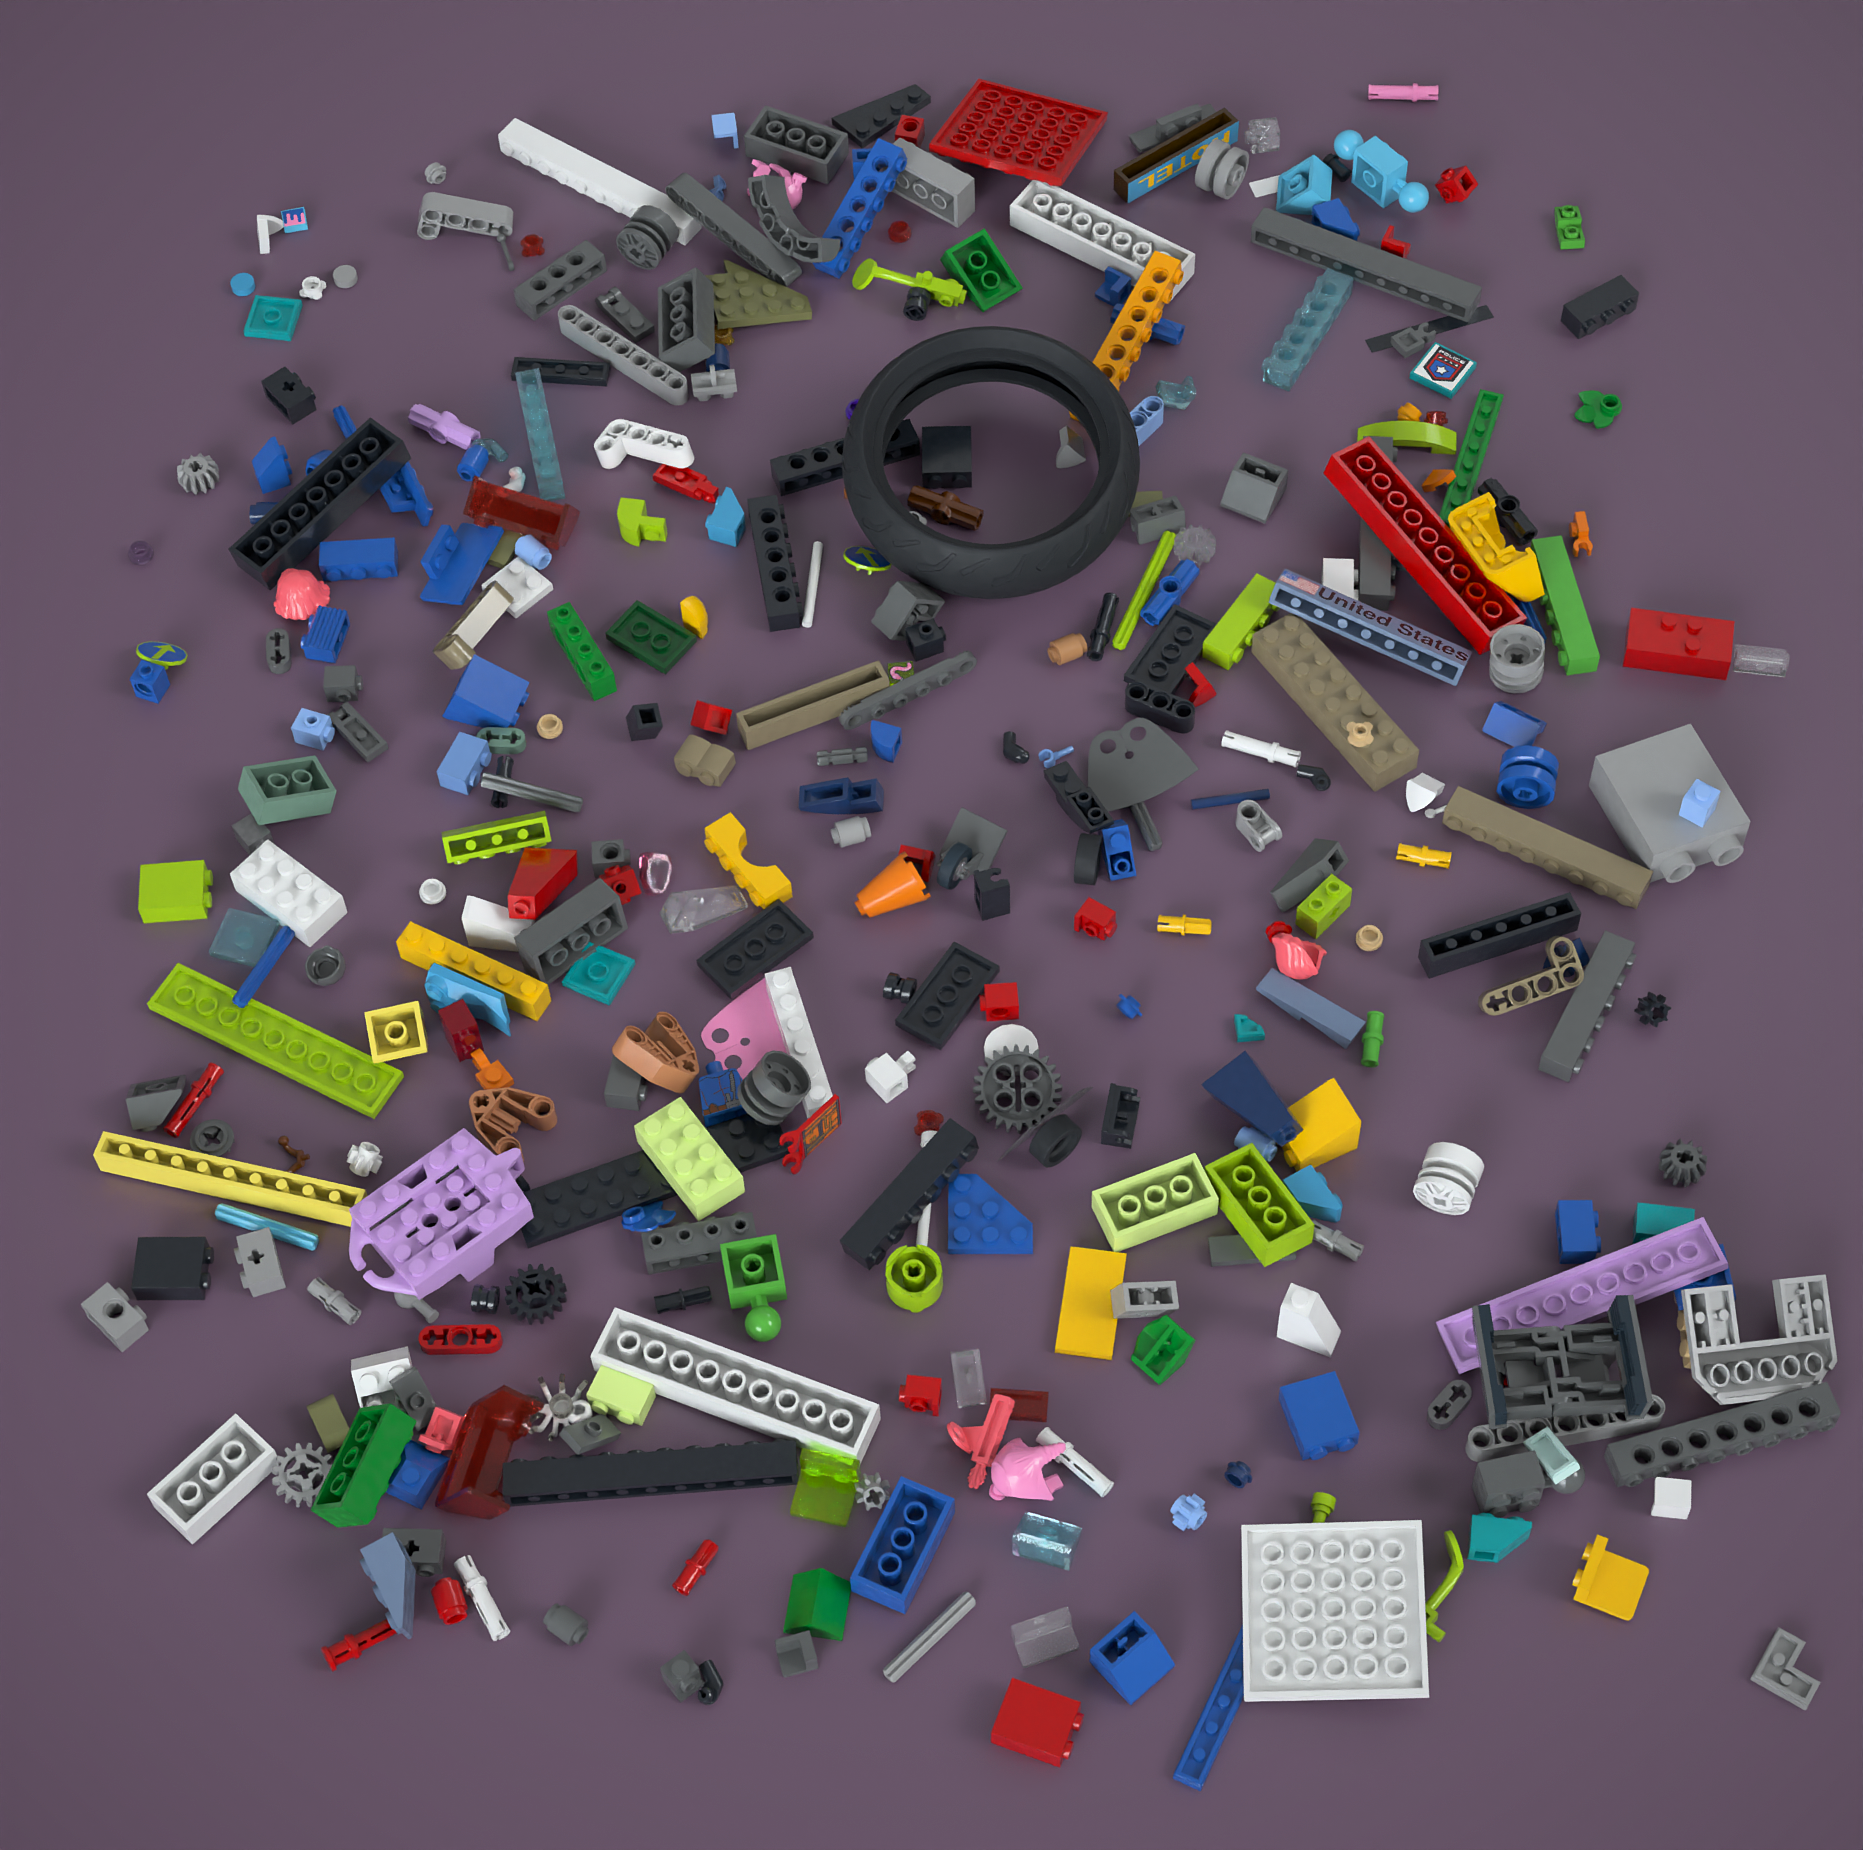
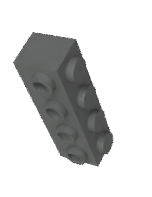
M736 1212L727 1217H709L700 1222H682L673 1227H657L651 1231L641 1232L648 1275L723 1261L720 1244L757 1237L753 1213Z

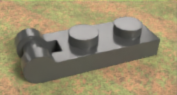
M616 286L609 289L608 294L595 298L598 308L635 343L655 332L654 325L621 294ZM614 301L616 304L611 306L610 303Z
M348 702L340 705V709L335 713L331 711L327 714L331 718L333 727L367 762H370L389 749L387 742Z

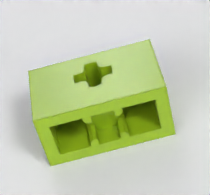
M1331 874L1297 907L1295 925L1314 939H1317L1350 906L1352 888Z

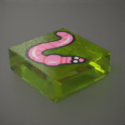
M913 661L887 663L890 686L914 675Z

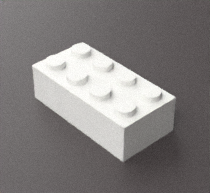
M268 839L230 873L235 890L282 927L288 926L295 932V937L309 947L348 913L343 896Z
M235 1413L149 1491L147 1495L154 1508L193 1545L272 1472L273 1466H279L276 1462L277 1455L275 1450Z

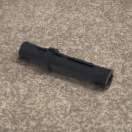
M1114 593L1104 594L1095 628L1090 633L1091 642L1087 651V657L1089 656V659L1092 661L1102 660L1105 646L1110 641V628L1119 602V597Z

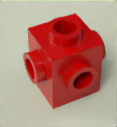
M1465 165L1455 169L1452 167L1446 169L1441 173V178L1435 184L1440 195L1448 204L1455 201L1459 203L1467 199L1470 193L1477 187L1478 182Z
M615 865L605 869V874L599 875V878L619 895L622 905L630 902L631 897L641 894L634 870L629 865L623 867Z

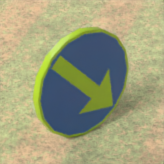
M852 546L846 548L843 553L844 559L849 564L855 566L857 571L861 569L869 570L868 575L875 571L888 570L892 566L876 549L871 547Z
M143 642L136 648V653L140 658L164 666L165 670L169 666L185 663L188 656L180 647L163 642Z

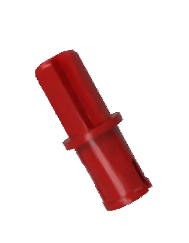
M709 1539L704 1540L693 1557L685 1561V1568L672 1584L673 1588L680 1594L688 1596L700 1576L706 1574V1567L719 1550V1547Z

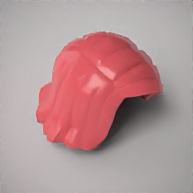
M286 569L281 573L278 580L276 601L274 602L275 611L285 619L307 620L311 614L316 613L319 605L322 607L327 606L330 601V588L322 580L318 581L307 570Z
M1279 933L1271 938L1275 947L1276 963L1282 974L1297 980L1308 979L1318 974L1322 957L1327 954L1320 945L1309 941H1302L1298 937L1285 933Z

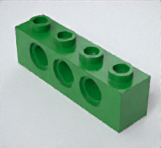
M567 602L547 611L552 634L592 699L596 701L616 692L614 672L571 603Z

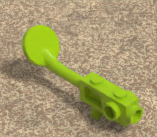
M871 258L866 259L860 264L852 280V285L857 290L864 289L872 281L873 277L891 280L911 287H922L930 292L931 299L939 301L941 305L951 307L952 305L958 307L959 303L964 304L967 290L963 289V285H960L954 279L943 280L933 277L930 271H925L924 273L917 272L916 278L878 267L877 262Z
M1452 1530L1444 1532L1445 1544L1452 1564L1443 1582L1425 1603L1426 1632L1437 1642H1440L1446 1633L1434 1624L1438 1620V1613L1435 1610L1453 1589L1464 1569L1460 1548Z

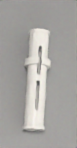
M1227 730L1224 733L1226 737L1223 736L1222 747L1268 759L1270 763L1276 761L1296 768L1298 766L1297 761H1300L1301 751L1281 747L1277 742L1271 744Z
M1049 1427L1044 1428L1036 1438V1442L1042 1446L1052 1445L1053 1443L1057 1444L1058 1442L1065 1443ZM1066 1442V1450L1060 1453L1059 1456H1056L1054 1460L1059 1464L1063 1463L1080 1479L1100 1494L1101 1497H1104L1112 1489L1114 1482L1110 1481L1091 1463L1073 1449L1074 1445Z
M470 1555L459 1558L454 1563V1567L463 1580L465 1593L473 1599L493 1641L503 1639L510 1633V1629L504 1622L498 1607L486 1587L487 1581L485 1577L480 1575Z

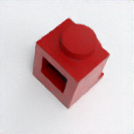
M1088 897L1074 916V930L1079 932L1083 929L1089 936L1098 937L1105 941L1107 937L1111 938L1117 929L1116 911Z
M907 1374L906 1385H900L899 1402H905V1408H910L915 1412L932 1410L933 1416L939 1417L942 1378Z

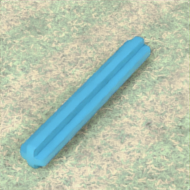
M223 1203L219 1204L215 1210V1216L218 1220L251 1231L269 1227L273 1238L309 1250H315L319 1244L320 1239L317 1234Z

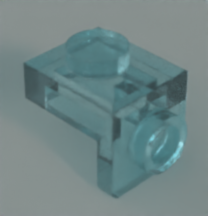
M1186 376L1181 384L1159 380L1155 386L1157 396L1163 400L1164 406L1185 410L1196 396V388L1191 376Z

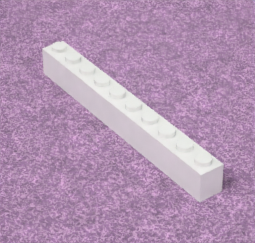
M516 118L498 134L500 149L505 155L521 161L524 165L537 169L542 174L556 179L561 184L574 188L577 192L593 198L598 203H603L613 208L618 213L631 218L637 209L643 205H651L661 209L675 222L679 231L677 242L686 245L702 229V225L676 205L668 195Z

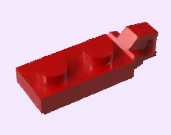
M661 464L652 475L654 482L696 500L703 499L706 502L715 504L719 496V488L713 486L712 482L707 480V476L687 467L676 468Z

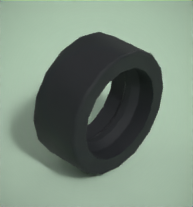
M1080 834L1074 866L1075 883L1096 884L1102 850L1101 835Z
M1066 1114L1057 1115L1038 1130L1030 1143L1029 1152L1046 1168L1053 1167L1067 1158L1075 1149L1081 1139L1082 1130Z

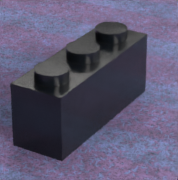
M1619 275L1564 304L1561 322L1578 339L1591 335L1604 325L1612 324L1623 315L1632 313L1636 309L1639 292L1622 275Z

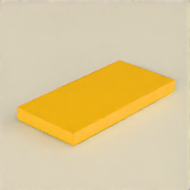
M1070 1246L1055 1353L1112 1360L1118 1319L1113 1318L1110 1290L1123 1283L1127 1253Z

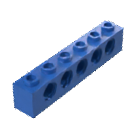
M880 138L877 139L822 238L840 239V247L842 249L832 261L813 263L816 269L838 279L848 270L854 252L856 253L860 249L862 238L866 232L870 231L875 215L882 210L884 199L888 192L894 189L897 176L907 165V157L903 148ZM883 167H888L885 171L879 172ZM876 187L874 191L868 192L870 188ZM865 207L861 212H857L859 208ZM849 227H854L850 232H845Z

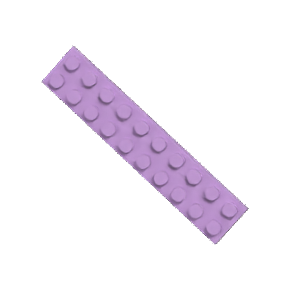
M1701 1217L1480 1305L1490 1304L1494 1330L1557 1326L1562 1330L1564 1325L1589 1324L1606 1317L1607 1311L1611 1307L1616 1295H1633L1635 1305L1726 1270L1728 1269V1262L1704 1217ZM1472 1308L1437 1321L1438 1331L1458 1373L1462 1374L1479 1367L1472 1325Z

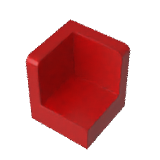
M1389 225L1382 239L1381 250L1407 258L1411 244L1393 239L1395 226Z
M697 700L691 725L726 735L732 710Z

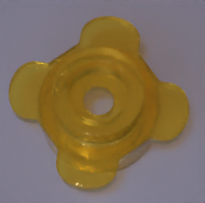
M717 325L714 326L715 344L730 346L735 342L732 337L733 328L718 329Z

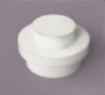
M428 879L420 887V898L427 904H437L445 898L446 888L439 880Z

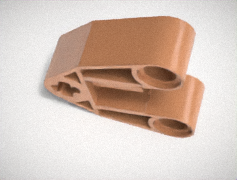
M667 1012L657 1013L645 1032L635 1026L625 1027L612 1046L613 1054L620 1061L648 1081L676 1093H684L699 1073L695 1048L677 1020Z
M507 1087L479 1090L474 1092L469 1099L478 1139L496 1156L510 1149L518 1148L521 1151L524 1162L519 1141L506 1133V1131L510 1134L516 1133L521 1121L541 1131L551 1130L557 1124V1114L553 1101L542 1095ZM542 1112H549L548 1114L543 1116L539 1115Z

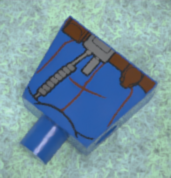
M720 1061L708 1063L705 1067L708 1075L698 1079L705 1128L747 1113L737 1096V1087L742 1081L737 1069L723 1070Z

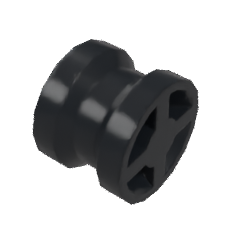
M475 1284L471 1297L472 1312L486 1310L489 1314H496L500 1300L499 1286L484 1288L482 1284Z

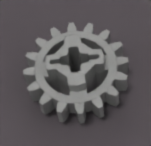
M296 1443V1451L292 1452L287 1447L285 1448V1458L277 1456L276 1462L280 1466H273L272 1474L277 1475L272 1478V1485H280L276 1490V1494L280 1496L285 1493V1503L288 1504L294 1499L296 1500V1507H300L302 1501H306L308 1507H312V1500L317 1498L332 1464L328 1465L331 1461V1455L328 1454L323 1457V1448L321 1446L316 1451H313L312 1443H308L306 1449H302L301 1445ZM307 1458L313 1459V1460H315L317 1463H313V1462H311L310 1460H308ZM295 1460L294 1466L285 1472L287 1466ZM301 1471H305L306 1475H308L307 1479H303L302 1475H300ZM321 1478H323L321 1484L313 1490L315 1482L321 1481ZM290 1487H295V1488H297L298 1490H300L301 1492H297V1491L291 1489Z

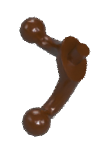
M287 1136L279 1137V1145L290 1155L296 1157V1162L284 1172L294 1173L304 1167L305 1160L310 1159V1155H305L302 1149L296 1150L288 1145L289 1139Z

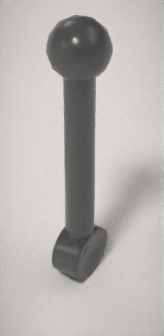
M499 234L497 241L501 243L509 270L513 271L515 269L505 243L506 236Z

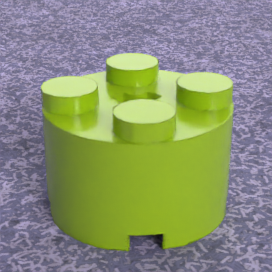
M916 1244V1246L907 1247L906 1245L899 1247L889 1256L885 1270L886 1288L889 1297L896 1305L918 1313L938 1300L943 1289V1273L940 1259L932 1249L924 1245Z

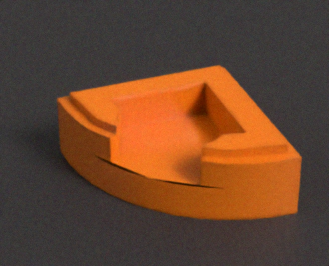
M1433 469L1421 487L1424 492L1436 491L1435 487L1444 482L1448 485L1456 475L1453 470Z

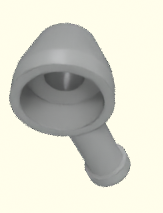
M394 1292L395 1300L400 1307L406 1309L415 1307L428 1323H432L438 1318L439 1312L435 1309L433 1310L423 1298L418 1300L415 1295Z

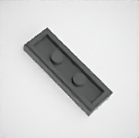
M1241 1235L1208 1237L1211 1267L1261 1263ZM1296 1251L1278 1261L1296 1260Z

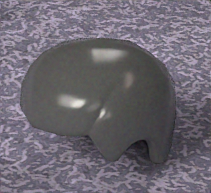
M329 945L318 948L308 955L304 966L307 977L313 983L320 986L335 984L343 977L346 970L345 959L341 952Z

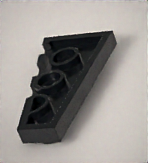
M914 84L832 117V125L838 130L848 133V138L863 149L897 126L902 115L912 116L930 104L931 96Z

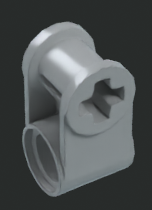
M1245 800L1238 805L1235 821L1236 827L1248 839L1256 851L1261 852L1267 844L1282 838V831L1278 824L1266 814L1257 802Z

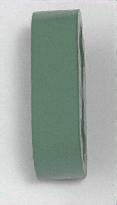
M487 727L481 729L476 736L484 740L492 738L490 743H488L492 754H519L526 748L525 734L518 728ZM513 739H518L516 740L515 744L510 743L513 741Z

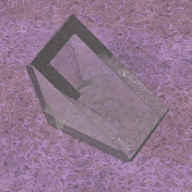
M972 1348L950 1352L951 1371L958 1408L987 1404L980 1349Z

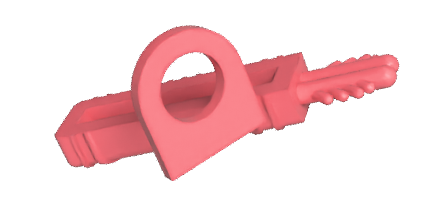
M994 1395L983 1426L960 1427L954 1422L947 1424V1430L955 1444L968 1454L972 1453L971 1461L976 1463L975 1467L970 1469L971 1472L967 1477L969 1488L978 1489L985 1482V1475H987L986 1466L992 1467V1462L996 1457L1015 1401L1008 1396Z

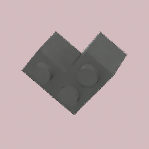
M897 581L889 589L888 596L877 608L871 622L890 640L905 641V628L915 625L918 621H927L935 618L945 601L923 583Z

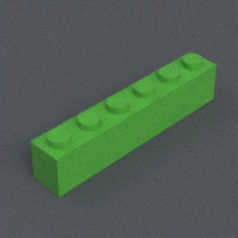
M1562 536L1532 539L1530 548L1536 555L1545 595L1539 597L1541 605H1545L1546 623L1551 625L1552 642L1554 646L1557 645L1559 650V665L1564 666L1566 676L1597 671L1600 655Z

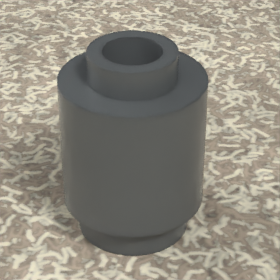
M554 1604L548 1610L543 1620V1623L547 1625V1630L569 1646H573L576 1643L581 1644L589 1633L587 1628L588 1621L566 1605Z

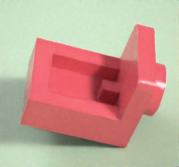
M435 1407L426 1433L420 1434L418 1441L426 1443L425 1448L435 1453L441 1454L442 1450H453L465 1417L444 1408Z

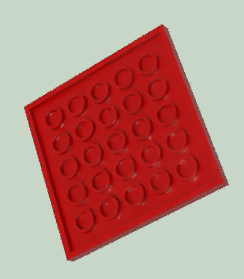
M978 79L929 144V152L937 153L943 157L956 158L962 162L978 164L984 168L997 169L1006 174L1023 176L1029 180L1042 181L1051 186L1061 187L1107 121L1108 112Z

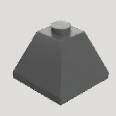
M186 1075L131 1084L126 1102L133 1130L140 1129L141 1132H147L161 1125L182 1095L186 1083Z

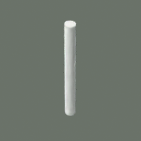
M818 541L813 543L804 617L802 620V626L806 628L812 626L823 543Z

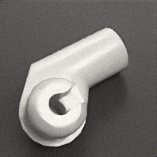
M520 467L511 468L509 471L511 476L509 484L497 489L502 500L519 493L523 489L526 477Z

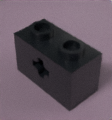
M286 367L281 368L261 381L266 398L292 425L317 410L314 402L316 396L309 386L305 387L300 377L295 372L291 373Z

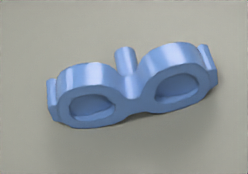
M720 175L713 177L715 188L709 191L723 201L724 193L722 190L726 189V183Z

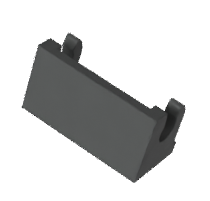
M1176 495L1131 508L1130 510L1132 532H1136L1139 545L1161 539L1165 531L1174 532L1175 534L1186 531L1185 510Z

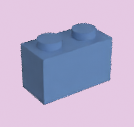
M459 732L437 770L440 786L469 795L472 788L478 785L483 768L487 767L491 761L492 753L489 750L488 741Z

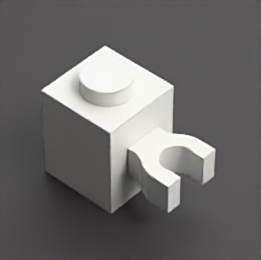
M907 1051L896 1062L887 1053L879 1058L872 1059L865 1068L866 1082L888 1103L908 1088L907 1074L916 1068V1065L913 1063L915 1057Z

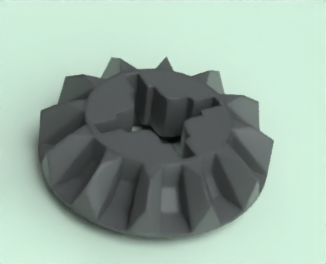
M211 1119L200 1123L195 1127L190 1136L192 1151L222 1157L226 1152H231V1146L235 1143L234 1132L231 1126L218 1119ZM217 1136V1140L220 1144L211 1143L209 1145L207 1139L205 1138L207 1137L214 1139Z

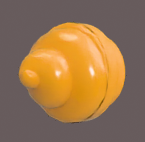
M1407 402L1398 409L1397 420L1420 422L1419 418L1422 413L1415 406Z

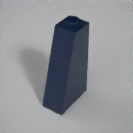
M1246 1051L1242 1052L1201 1084L1215 1100L1281 1147L1294 1140L1304 1130L1261 1068Z

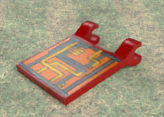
M834 1094L797 1130L786 1132L780 1137L781 1146L787 1141L793 1142L788 1147L790 1154L784 1156L782 1161L784 1167L790 1162L796 1164L791 1168L792 1174H797L802 1167L803 1160L842 1124L839 1096Z

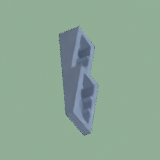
M1274 968L1270 969L1256 987L1257 991L1295 1019L1300 1021L1304 1018L1344 1049L1348 1048L1366 1023L1359 1017Z

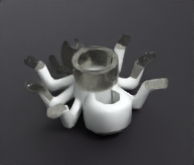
M562 1373L559 1376V1393L553 1397L543 1377H538V1381L549 1404H544L539 1400L538 1396L526 1394V1398L531 1400L522 1401V1404L528 1405V1407H521L522 1413L527 1417H532L522 1418V1422L534 1423L536 1419L546 1415L540 1426H533L528 1430L529 1434L543 1432L552 1417L554 1418L553 1429L548 1437L549 1441H553L554 1437H557L559 1423H563L564 1427L570 1425L569 1422L574 1424L592 1417L590 1404L585 1400H579L581 1392L588 1382L583 1380L577 1387L575 1395L571 1398L565 1394V1375Z

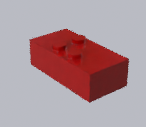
M1631 607L1626 629L1623 667L1726 680L1731 664L1735 621Z

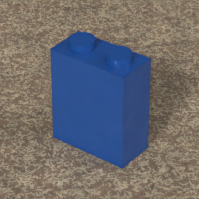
M1335 1371L1280 1387L1279 1402L1302 1461L1310 1458L1311 1460H1318L1336 1450L1345 1452L1358 1444L1360 1432Z

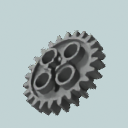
M1015 1044L1013 1052H1010L1004 1046L1002 1055L996 1050L993 1051L994 1060L988 1057L984 1058V1063L987 1067L978 1066V1072L982 1076H974V1082L979 1084L973 1087V1093L979 1094L974 1102L975 1104H983L979 1108V1113L984 1114L988 1112L986 1121L990 1122L995 1119L996 1129L1005 1124L1006 1132L1009 1133L1012 1126H1016L1017 1133L1020 1134L1022 1126H1026L1027 1130H1029L1033 1123L1036 1124L1042 1117L1044 1118L1050 1114L1049 1111H1053L1058 1107L1054 1102H1061L1062 1096L1056 1093L1062 1091V1084L1056 1083L1060 1080L1061 1075L1057 1073L1052 1074L1056 1069V1064L1047 1066L1049 1056L1047 1055L1040 1059L1039 1049L1030 1054L1028 1045H1026L1023 1052L1019 1051L1017 1044ZM1015 1066H1019L1020 1069V1112L1016 1111L1015 1103ZM1031 1070L1036 1072L1038 1077L1034 1080H1028L1023 1074ZM1005 1071L1011 1077L1006 1081H1002L996 1077V1074ZM1035 1097L1038 1099L1039 1104L1034 1107L1028 1106L1025 1103V1099ZM1000 1098H1008L1012 1104L1008 1107H1001L997 1101Z

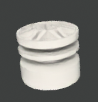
M1447 1142L1432 1144L1427 1150L1422 1165L1423 1169L1419 1171L1413 1193L1423 1205L1434 1211L1449 1215L1464 1214L1469 1211L1475 1194V1188L1478 1186L1484 1170V1164L1480 1157L1463 1146Z

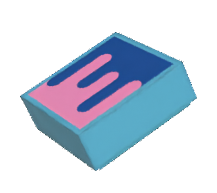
M304 207L281 211L285 233L308 230Z

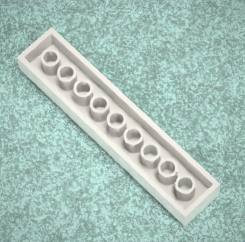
M616 1307L590 1356L594 1371L596 1372L603 1365L654 1384L655 1393L773 1438L796 1441L797 1447L856 1469L859 1468L881 1420L880 1407L877 1403Z

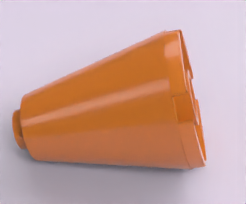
M905 851L900 853L856 894L859 900L854 903L862 916L867 913L868 917L871 918L931 898L930 893H923L922 890L926 886L913 863L910 861L906 863L903 858L908 856Z

